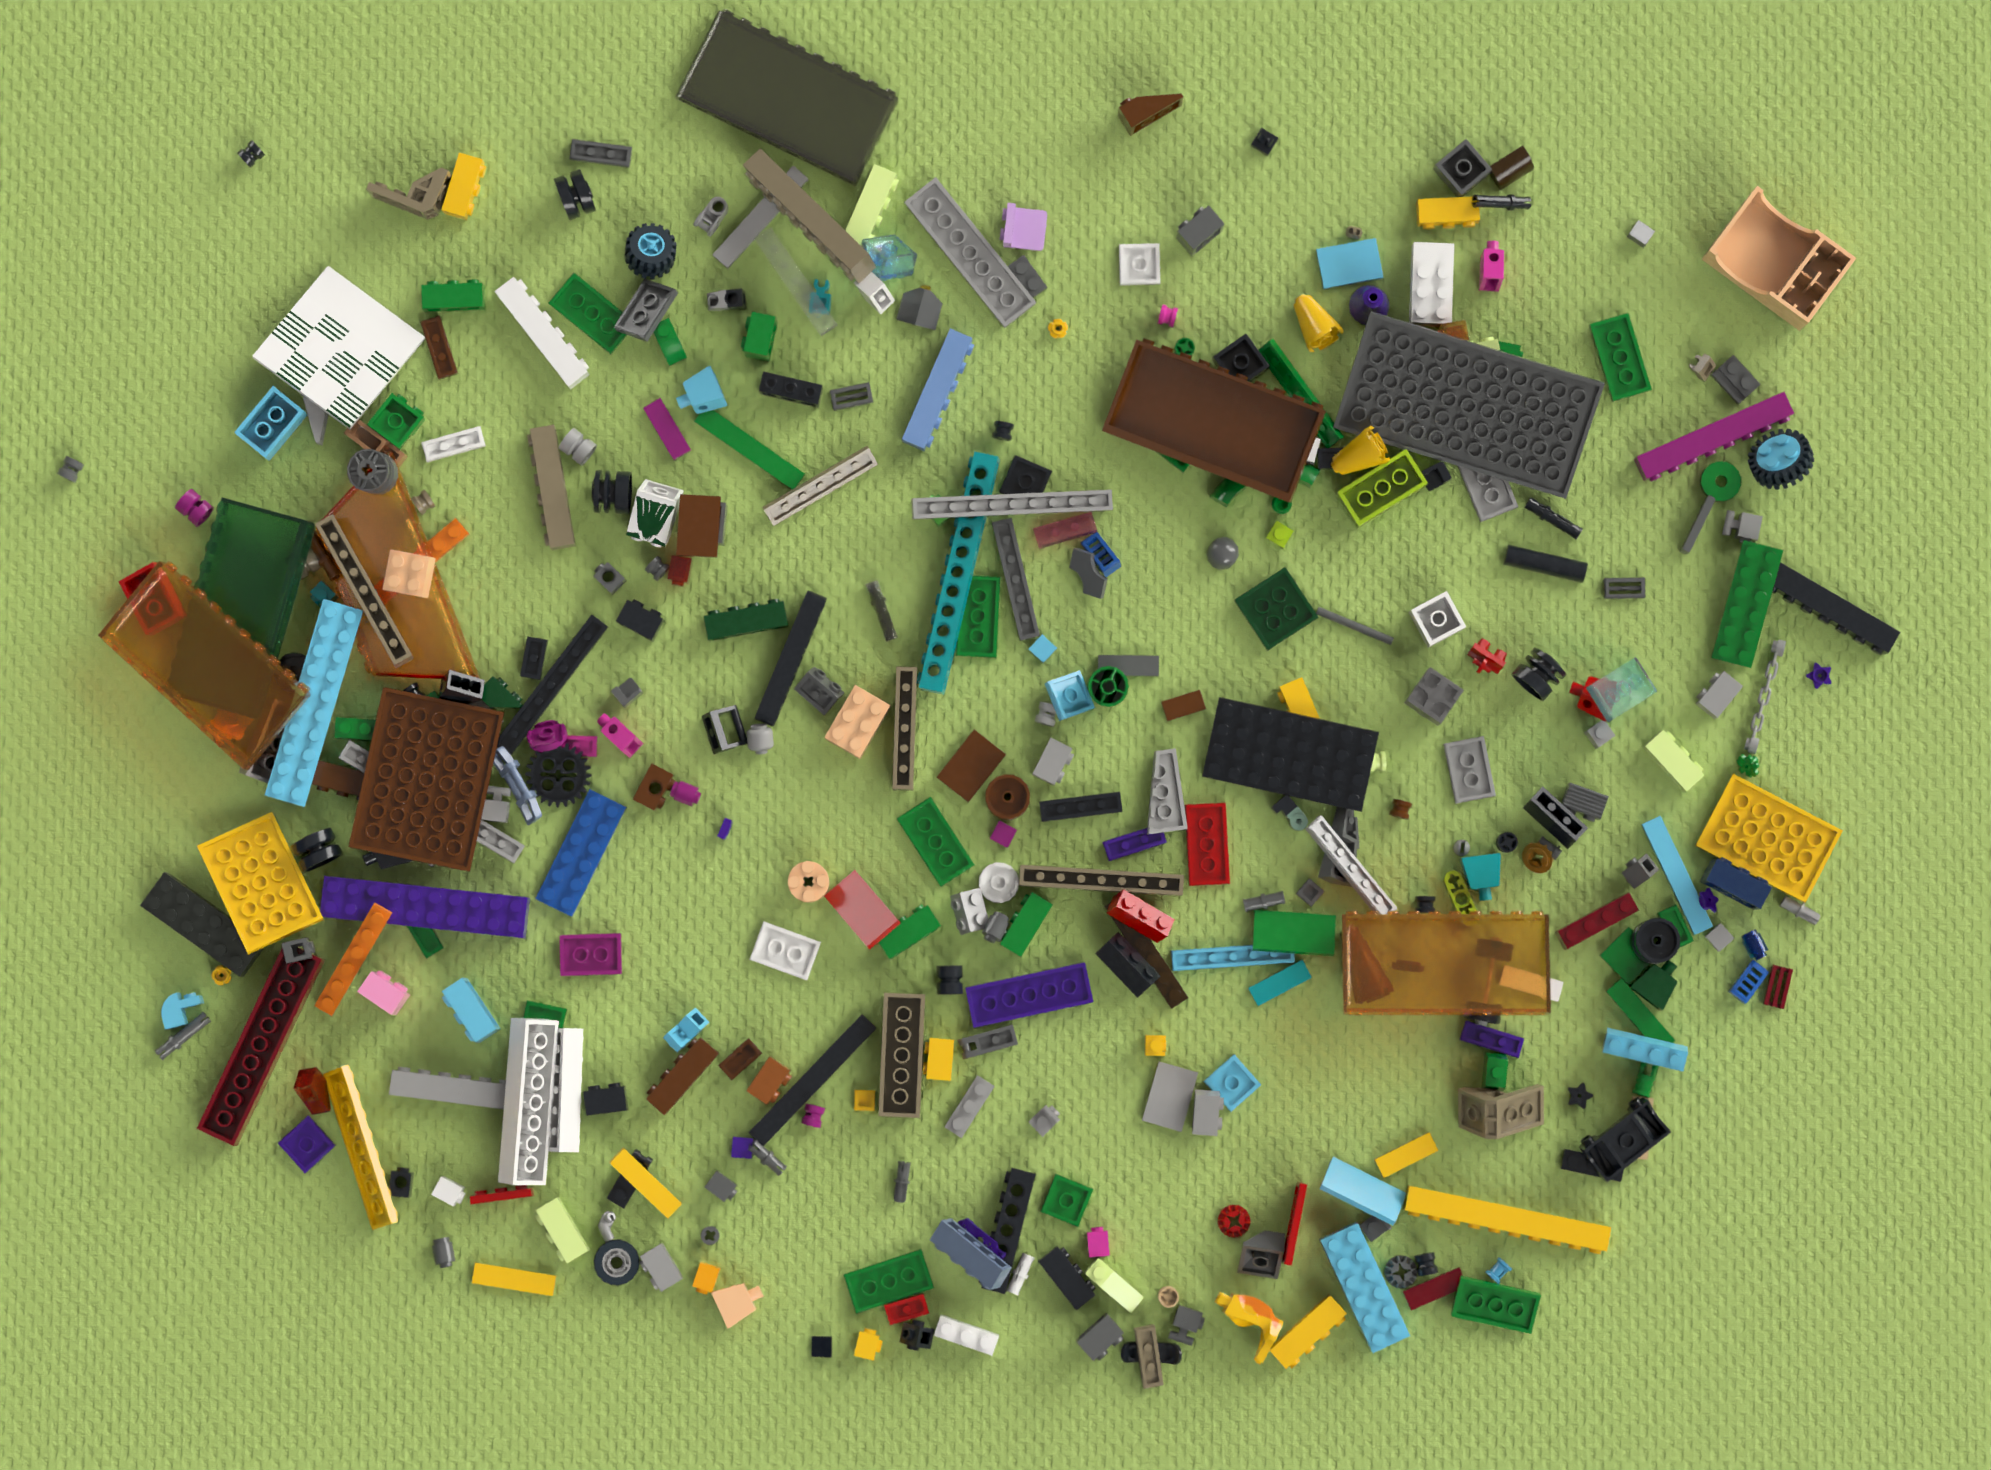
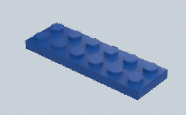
M589 789L535 898L536 900L573 917L627 807Z

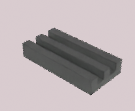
M869 382L830 390L834 411L873 403ZM864 388L867 389L866 392L835 398V394ZM868 396V399L836 404V402Z
M1645 577L1603 579L1604 599L1646 598ZM1641 582V586L1609 587V583ZM1641 590V594H1609V591Z

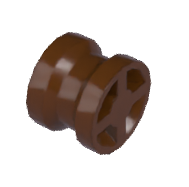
M1393 799V809L1390 810L1389 815L1408 820V811L1412 808V803Z

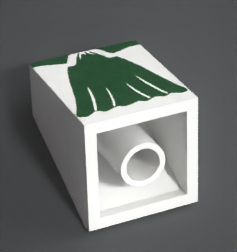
M645 479L637 490L626 535L631 536V539L635 541L644 540L650 542L655 547H665L669 541L679 509L680 494H683L684 490Z

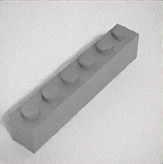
M399 1066L398 1070H392L389 1095L504 1109L506 1080L500 1079L499 1083L491 1082L492 1078L479 1077L478 1081L471 1080L470 1075L459 1074V1078L451 1077V1073L447 1072L431 1075L430 1070L418 1069V1073L410 1072V1068Z

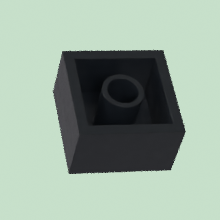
M1247 334L1238 338L1212 358L1216 367L1220 366L1228 369V374L1235 377L1237 373L1247 376V381L1252 382L1269 369V364Z

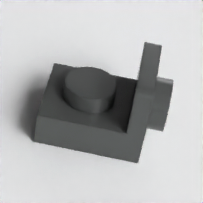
M1370 1216L1359 1225L1370 1242L1392 1228L1390 1224L1374 1216Z

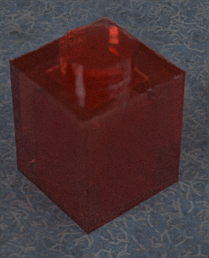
M671 556L667 578L669 581H672L671 585L683 587L684 584H689L693 564L692 558Z

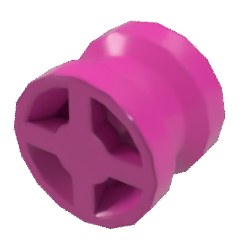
M1162 304L1158 324H1168L1169 327L1173 328L1178 308L1174 307L1171 309L1167 305Z

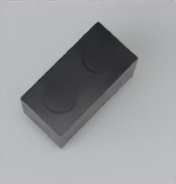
M635 599L632 602L627 600L616 622L653 642L665 621L661 618L662 613L652 608L650 611L644 609V604Z
M620 1083L608 1084V1088L600 1089V1085L588 1086V1091H583L586 1116L629 1110L626 1086H621Z

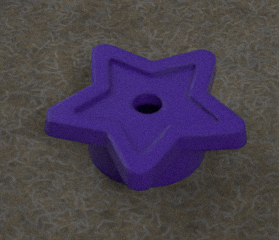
M1814 663L1813 671L1808 673L1806 677L1813 680L1816 689L1822 684H1831L1832 682L1829 678L1831 667H1821L1818 663Z
M1710 887L1706 888L1705 892L1699 893V903L1703 909H1711L1715 913L1717 912L1716 903L1719 899L1713 895Z

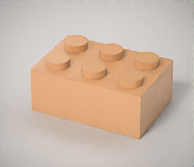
M855 685L824 738L861 759L890 710L891 705Z

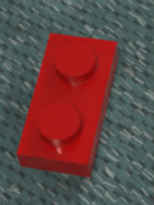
M924 1293L884 1305L890 1325L929 1314Z

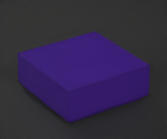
M724 819L717 837L724 840L727 839L733 824L732 820Z
M733 1137L731 1157L752 1159V1152L748 1150V1147L750 1145L753 1146L754 1138Z

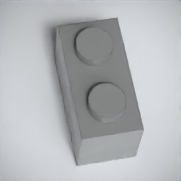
M1725 671L1720 674L1716 672L1709 681L1711 683L1707 690L1703 688L1696 697L1699 699L1696 705L1713 719L1720 716L1743 687Z
M1050 738L1032 775L1053 786L1056 782L1060 784L1065 774L1062 769L1065 764H1070L1074 756L1071 753L1073 748Z
M1195 1089L1192 1134L1217 1136L1218 1130L1222 1129V1118L1219 1117V1110H1223L1224 1098H1220V1091Z
M663 1243L640 1256L642 1260L639 1263L645 1272L649 1271L652 1278L650 1281L656 1290L660 1289L662 1292L684 1278Z

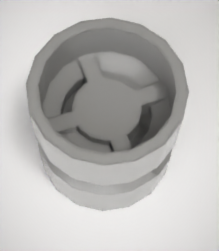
M575 428L569 431L559 445V449L566 455L572 454V459L581 466L588 461L597 447V444L590 439L584 440L583 434Z

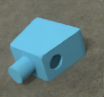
M711 366L706 367L684 381L683 386L686 394L676 398L680 409L692 405L696 414L728 406Z

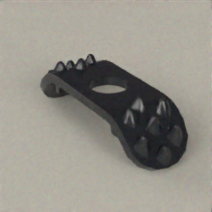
M1136 1341L1126 1342L1122 1346L1121 1359L1123 1362H1139ZM1157 1342L1160 1363L1178 1365L1181 1362L1182 1352L1179 1345Z

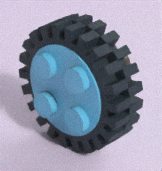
M1778 429V434H1775L1773 430L1770 432V437H1767L1766 434L1763 435V442L1758 439L1755 442L1757 447L1752 446V453L1749 452L1748 464L1755 480L1763 487L1766 485L1768 489L1774 486L1775 490H1779L1780 485L1784 489L1788 488L1787 483L1790 482L1792 486L1796 485V479L1801 482L1804 479L1802 474L1807 476L1810 473L1808 469H1812V462H1814L1811 446L1802 433L1799 434L1797 430L1792 432L1791 429H1786L1784 433L1783 429Z

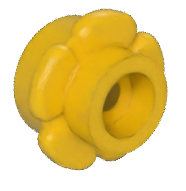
M1054 319L1053 322L1049 323L1048 331H1050L1051 337L1063 338L1067 334L1068 325L1066 322H1063L1061 319Z
M219 965L212 971L211 977L217 985L228 984L231 981V970L223 965Z

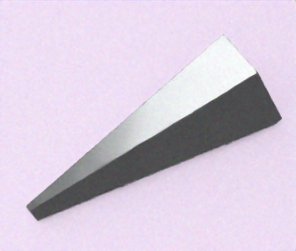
M1337 807L1332 829L1357 858V849H1360L1358 818L1354 817V810ZM1324 853L1318 878L1331 884L1352 887Z

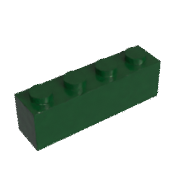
M779 599L768 600V604L760 605L759 602L747 604L748 608L740 609L739 606L727 608V612L721 613L719 610L708 611V615L704 616L708 641L789 627L784 601L780 602Z

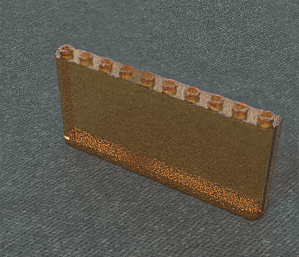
M159 561L98 636L244 770H249L311 696L310 688L303 682L299 683L294 678L295 674L292 671L279 665L281 662L275 656H269L265 652L266 648L261 643L254 642L250 638L251 634L248 631L236 626L235 619L229 615L225 616L220 611L222 608L214 601L210 602L203 590L200 588L196 589L191 585L192 581L184 574L180 575L176 571L178 568L170 561L167 563Z
M1346 911V914H1342L1343 1014L1548 1015L1551 1013L1549 914H1543V911H1532L1531 914H1523L1522 911H1511L1510 914H1502V911H1491L1490 914H1482L1481 911H1470L1469 914H1461V911H1449V914H1440V911H1429L1428 914H1420V911H1408V914H1399V911H1388L1387 914H1379L1378 911H1367L1366 914H1358V911Z

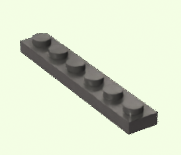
M1012 518L992 522L1020 641L1039 637L1038 625Z

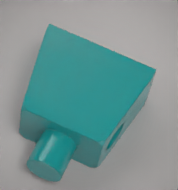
M1501 854L1460 858L1469 890L1478 889L1480 901L1492 900L1491 887L1500 886Z

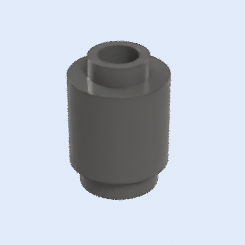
M996 911L993 915H990L982 931V934L985 935L984 939L991 943L1000 942L1009 925V918Z
M449 1237L433 1240L432 1250L435 1265H440V1268L452 1266V1262L456 1260L453 1244L450 1242Z

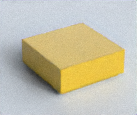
M855 1090L854 1110L875 1111V1090Z

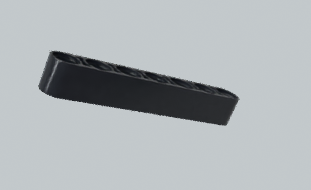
M810 590L807 591L759 705L755 720L774 727L821 616L827 597Z

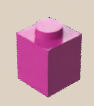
M1092 1227L1091 1231L1087 1232L1089 1257L1110 1256L1108 1231L1103 1230V1227Z

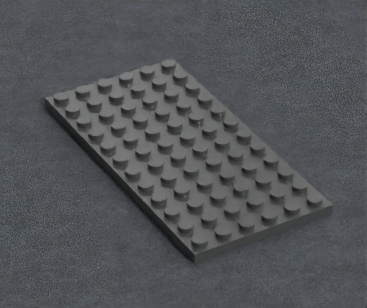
M1370 311L1333 428L1359 435L1368 426H1373L1374 429L1371 431L1374 434L1378 432L1385 444L1407 449L1414 453L1566 499L1605 383Z

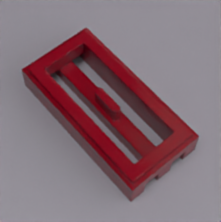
M1772 965L1763 1001L1764 1005L1784 1009L1793 969ZM1776 970H1779L1773 1001L1769 1002ZM1784 972H1787L1780 1004H1777Z

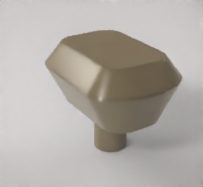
M1349 226L1346 230V236L1360 239L1362 229Z

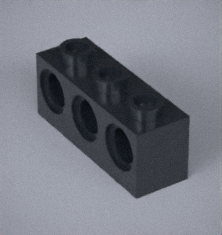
M764 371L759 387L760 395L819 408L823 393V385Z

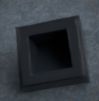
M812 1336V1357L832 1358V1336Z

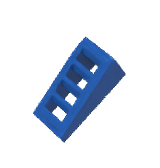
M1097 531L1080 542L1085 551L1095 553L1102 547L1104 548L1095 555L1094 561L1105 577L1121 567L1120 560ZM1098 540L1099 543L1090 549L1089 546ZM1106 554L1109 555L1108 557H1106L1105 559H1103L1101 562L1099 561V559H1101V558H1102L1103 556H1105Z
M1752 960L1728 992L1740 1002L1746 1004L1769 971L1755 960ZM1753 967L1762 973L1760 977L1751 971ZM1750 974L1757 981L1754 983L1746 976ZM1744 980L1752 986L1751 989L1742 984V981ZM1741 987L1747 994H1742L1737 988Z

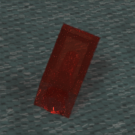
M317 1067L299 1070L293 1089L310 1113L315 1115L330 1112L331 1106L327 1081Z

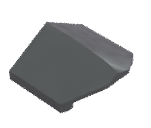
M916 288L903 293L896 320L936 330L942 302L932 291L923 288Z

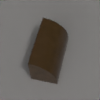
M1521 146L1491 165L1492 171L1489 175L1501 191L1534 170V165L1525 147Z

